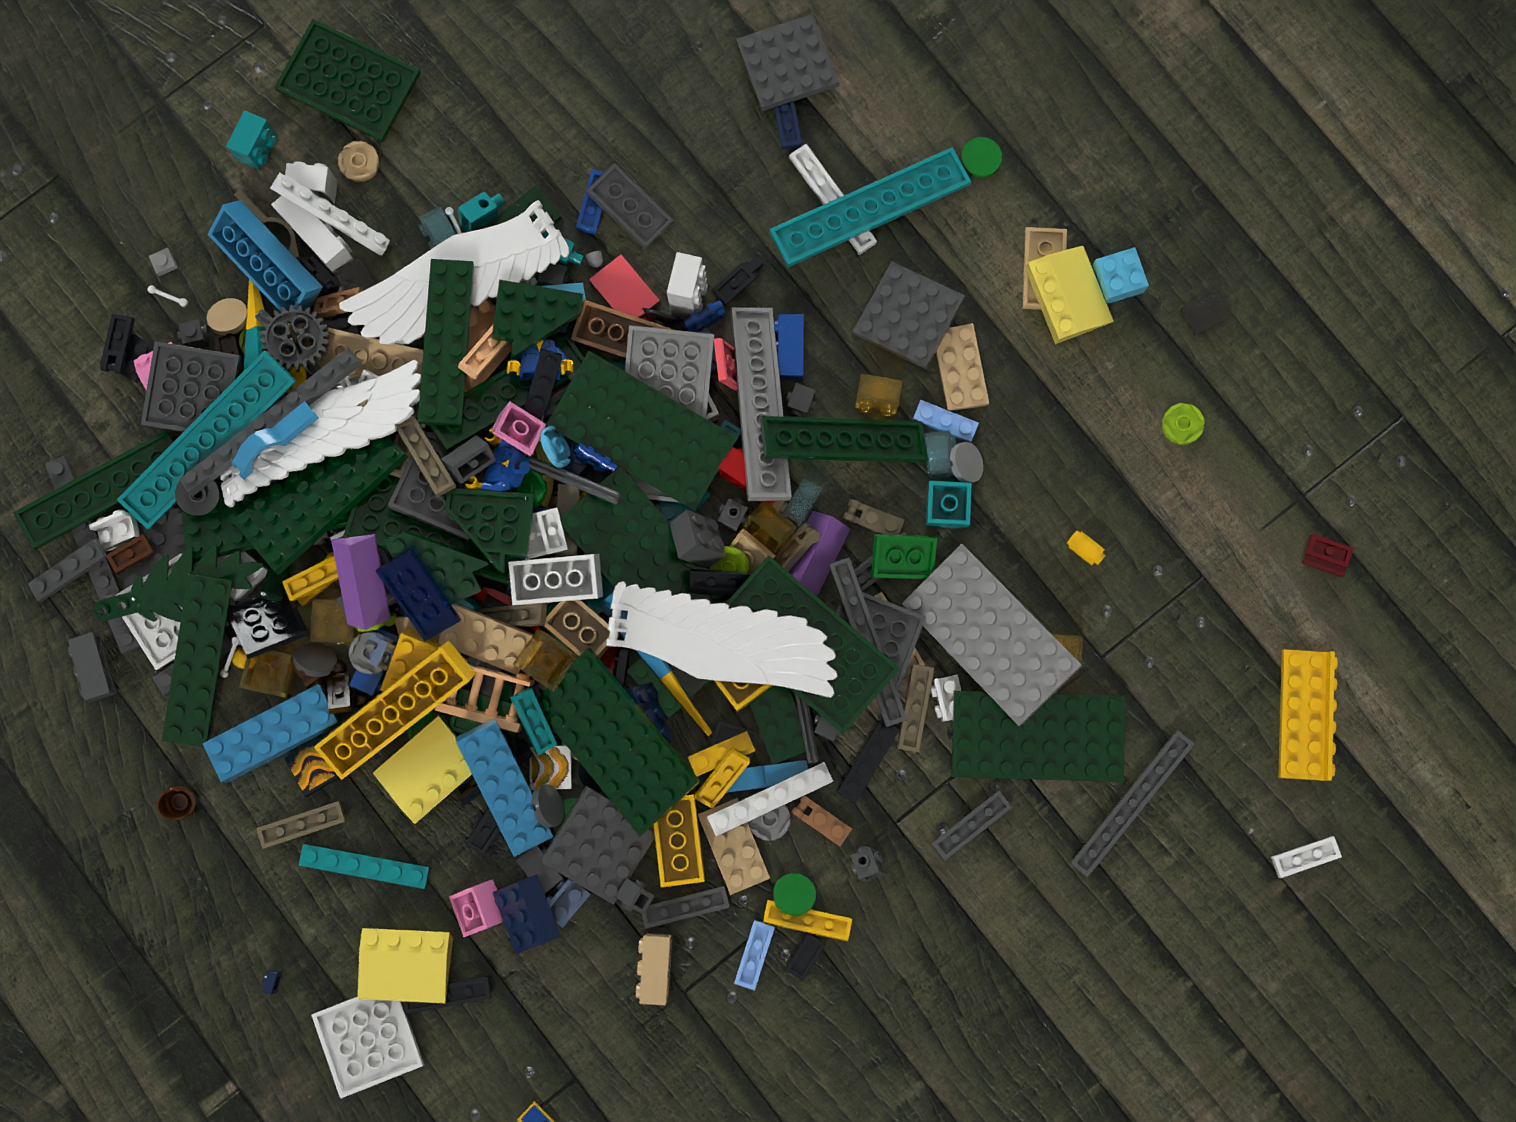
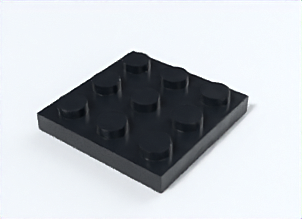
M283 584L238 601L234 606L229 605L227 617L247 660L309 635L308 629L294 601L289 600Z

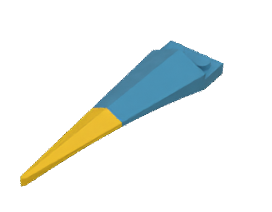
M613 593L599 603L603 612L609 617H612L613 609H611ZM621 610L620 618L627 619L628 611ZM618 632L625 639L626 632ZM633 649L686 712L709 736L712 731L685 694L667 662L653 655Z

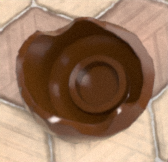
M172 786L162 791L158 796L157 811L161 817L167 820H182L193 812L196 800L193 793L186 787Z

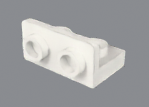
M126 510L114 511L112 515L98 518L96 522L89 525L90 530L98 532L99 541L105 552L120 547L140 536L137 519L131 513L126 512Z
M958 675L933 679L930 691L932 698L936 697L938 704L934 706L936 716L941 718L942 722L953 720V691H961Z

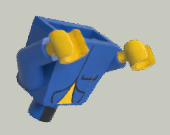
M544 339L515 359H511L508 362L507 374L515 371L517 375H520V380H532L541 348L560 353L563 356L555 380H560V373L563 375L565 371L569 370L574 373L573 361L568 360L559 347H555L553 340Z
M493 434L494 437L492 439L485 437L491 445L500 444L494 452L496 461L488 466L482 483L475 476H472L468 480L473 484L465 485L470 490L481 489L485 491L506 492L521 484L524 475L530 470V460L524 456V452L497 435Z

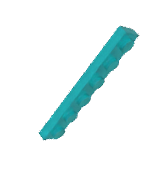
M303 844L298 865L422 889L427 887L431 868Z

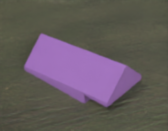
M812 511L807 523L820 533L821 538L817 543H812L789 573L815 596H818L830 572L829 564L835 562L849 534L850 528L833 516Z
M376 535L333 539L331 542L347 624L366 630L389 620L391 616L387 602L388 592Z

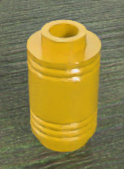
M1076 531L1067 542L1068 548L1091 566L1094 563L1099 565L1106 556L1103 554L1105 549L1082 531Z

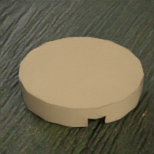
M351 142L339 154V168L342 174L351 181L365 182L371 179L379 169L380 158L373 146L366 142Z
M235 298L218 301L208 311L207 323L214 333L221 336H227L226 334L238 333L246 326L247 307L242 301Z

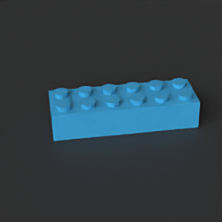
M241 200L222 205L207 235L281 313L282 307L289 311L290 305L293 306L294 310H297L299 305L302 306L303 311L308 307L311 308L323 286Z
M318 684L203 743V746L220 781L230 782L341 725L343 721L339 713L329 714L328 691L326 686Z
M496 719L487 721L455 737L456 743L513 856L515 857L552 838L551 829L544 827L535 817L534 811L536 807L532 805L533 793Z

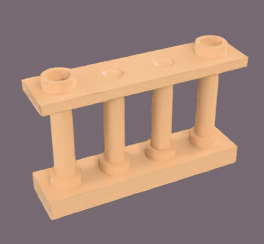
M493 325L458 365V368L466 373L465 392L487 380L512 351L513 342L491 339Z
M468 663L476 673L468 703H465V706L457 704V690L435 708L436 711L480 723H485L495 718L500 728L518 733L522 731L523 724L521 721H518L519 717H517L518 714L513 703H511L509 715L507 714L506 717L499 716L497 712L504 680L517 683L514 691L515 695L523 691L525 686L530 687L534 685V680H530L526 674L517 673L515 676ZM483 676L495 677L496 680L488 709L485 711L477 710L478 706H476Z

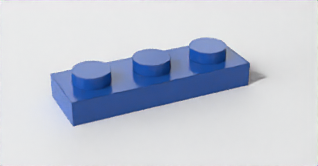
M591 170L586 190L603 172ZM586 192L576 229L596 235L602 208Z

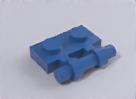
M719 300L714 304L710 303L701 312L690 315V318L684 321L686 331L699 333L705 327L709 328L725 318V311L721 301Z
M582 443L575 445L572 453L576 455L575 458L580 462L592 464L594 466L593 469L600 474H609L615 471L617 465L611 462V459L606 455L603 457L595 452L593 447L585 446Z

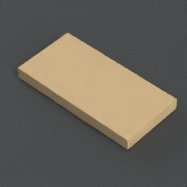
M1025 228L1022 309L1041 310L1025 270L1026 265L1030 261L1066 250L1067 229Z

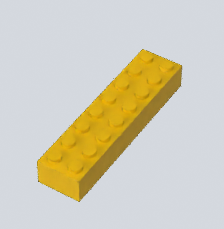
M448 640L325 736L314 748L342 780L468 683L476 673Z

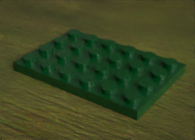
M312 19L274 88L276 91L383 142L421 72L413 66Z

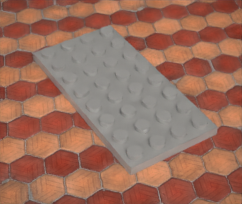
M629 325L625 372L706 419L714 334ZM628 473L649 499L678 502Z
M963 544L902 603L906 609L926 616L923 626L1018 726H1021L1083 666Z

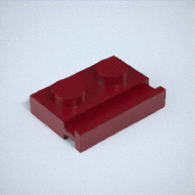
M1312 534L1310 535L1302 564L1339 577H1345V571L1348 567L1353 547Z

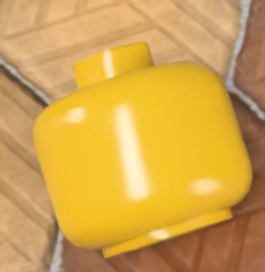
M242 647L236 648L232 658L233 664L241 669L250 668L255 660V657L247 660Z

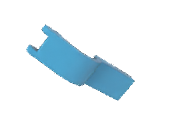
M304 401L272 428L259 430L250 435L241 444L231 463L234 468L238 467L240 477L245 479L253 472L252 464L259 453L271 446H286L319 419L318 416Z
M807 760L745 768L726 793L772 787L808 770Z

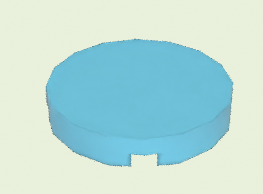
M548 426L541 431L540 435L543 450L554 466L557 468L565 467L570 463L568 456H570L569 445L564 435L555 431L556 427Z

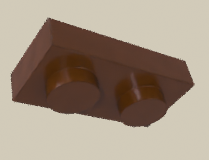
M142 534L110 552L106 557L114 572L120 574L155 554V551L147 536Z

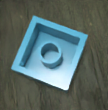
M1135 247L1096 259L1092 265L1107 304L1144 293L1149 286Z

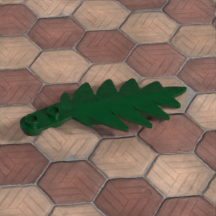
M214 545L204 554L193 570L194 547L190 546L179 558L169 577V555L165 554L151 570L144 585L143 576L138 575L132 585L131 592L99 600L94 605V614L98 619L107 621L139 613L142 617L155 622L157 621V617L153 613L155 612L165 618L181 622L182 609L179 605L183 607L188 573L232 579L233 589H250L252 585L246 577L261 569L264 563H241V552L238 550L217 567L218 546ZM231 596L229 605L234 606L236 601ZM121 602L126 605L125 609L122 607ZM102 607L106 609V614L102 611Z

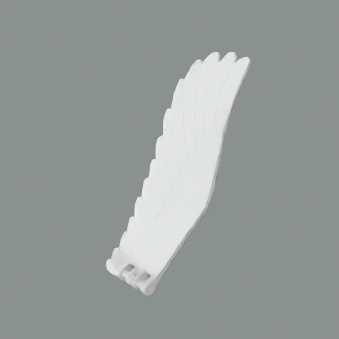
M538 200L532 203L525 212L509 221L449 237L391 277L340 302V309L344 312H353L348 318V323L353 326L364 325L361 331L362 337L367 339L380 337V344L391 345L401 340L405 344H409L422 337L425 333L431 259L474 262L471 304L477 307L488 297H497L499 279L520 283L523 278L526 282L530 281L537 271L542 273L550 263L555 265L561 255L567 258L569 246L559 229H555L553 220L547 212L543 211V205ZM536 214L538 218L532 223L530 217ZM547 230L549 235L544 239L542 233Z
M413 360L375 379L327 391L309 405L319 419L286 446H271L259 453L252 464L253 472L248 477L242 479L239 475L240 470L238 467L234 468L233 466L220 475L223 481L221 490L223 491L225 504L233 507L235 501L243 500L245 494L255 492L258 489L257 487L268 486L271 480L284 479L288 477L291 471L303 470L309 463L323 461L324 456H340L345 453L347 448L359 449L369 445L372 439L382 438L396 432V426L409 419L414 413L412 406L420 399V390H414L421 383V375L415 374L419 363ZM366 399L368 400V403L364 407L357 406Z
M619 582L614 589L611 603L613 611L612 617H609L608 625L610 633L609 639H606V645L627 647L645 652L699 679L770 684L830 698L834 694L833 687L827 680H834L837 674L833 668L827 665V662L834 660L836 655L832 649L823 644L827 636L818 629L806 626L808 621L805 618L791 615L777 617V611L768 609L753 613L747 606L729 609V605L725 603L710 604V601L707 599L691 600V595L684 593L672 596L670 590L656 592L655 588L650 587L640 589L638 584L626 587L625 582ZM621 610L628 611L627 619L620 618ZM618 632H626L624 640H617Z

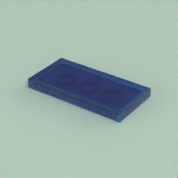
M412 548L375 570L424 641L460 622L461 618Z

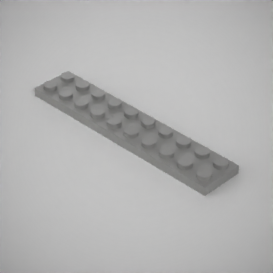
M731 308L748 501H787L792 497L788 459H768L764 457L760 422L762 416L783 417L773 309Z

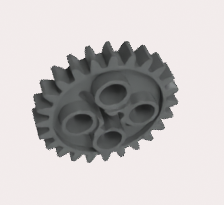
M290 305L289 311L282 307V313L279 314L277 311H274V318L267 317L270 323L262 324L265 329L260 331V335L264 337L259 339L261 345H264L261 347L262 351H267L283 368L287 366L288 372H291L293 367L296 368L297 372H300L301 366L307 371L308 364L316 366L315 359L323 360L320 353L327 354V350L324 348L330 346L329 341L326 340L330 338L329 333L326 332L328 330L327 324H324L322 317L318 318L317 312L311 314L309 307L305 311H303L301 305L298 306L297 310H294L293 306ZM288 323L292 324L297 340L303 352L301 355L298 354L297 348L287 326ZM300 323L306 324L304 328H296ZM280 330L286 331L282 336L276 335ZM306 342H314L312 346L304 347ZM286 349H293L292 353L284 354Z

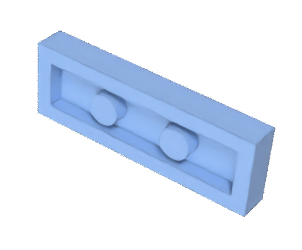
M920 400L913 417V421H922V424L970 443L979 424L976 421Z
M754 920L734 984L755 990L775 926Z

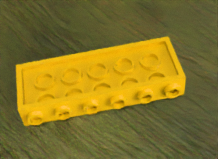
M1282 650L1278 778L1332 781V777L1335 775V765L1332 764V759L1336 751V745L1333 742L1336 722L1333 721V716L1337 708V702L1334 699L1337 679L1334 678V674L1338 666V659L1335 657L1334 651Z

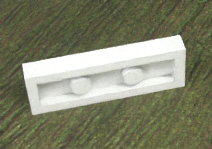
M1331 836L1271 857L1278 878H1283L1341 858L1342 856L1335 837Z

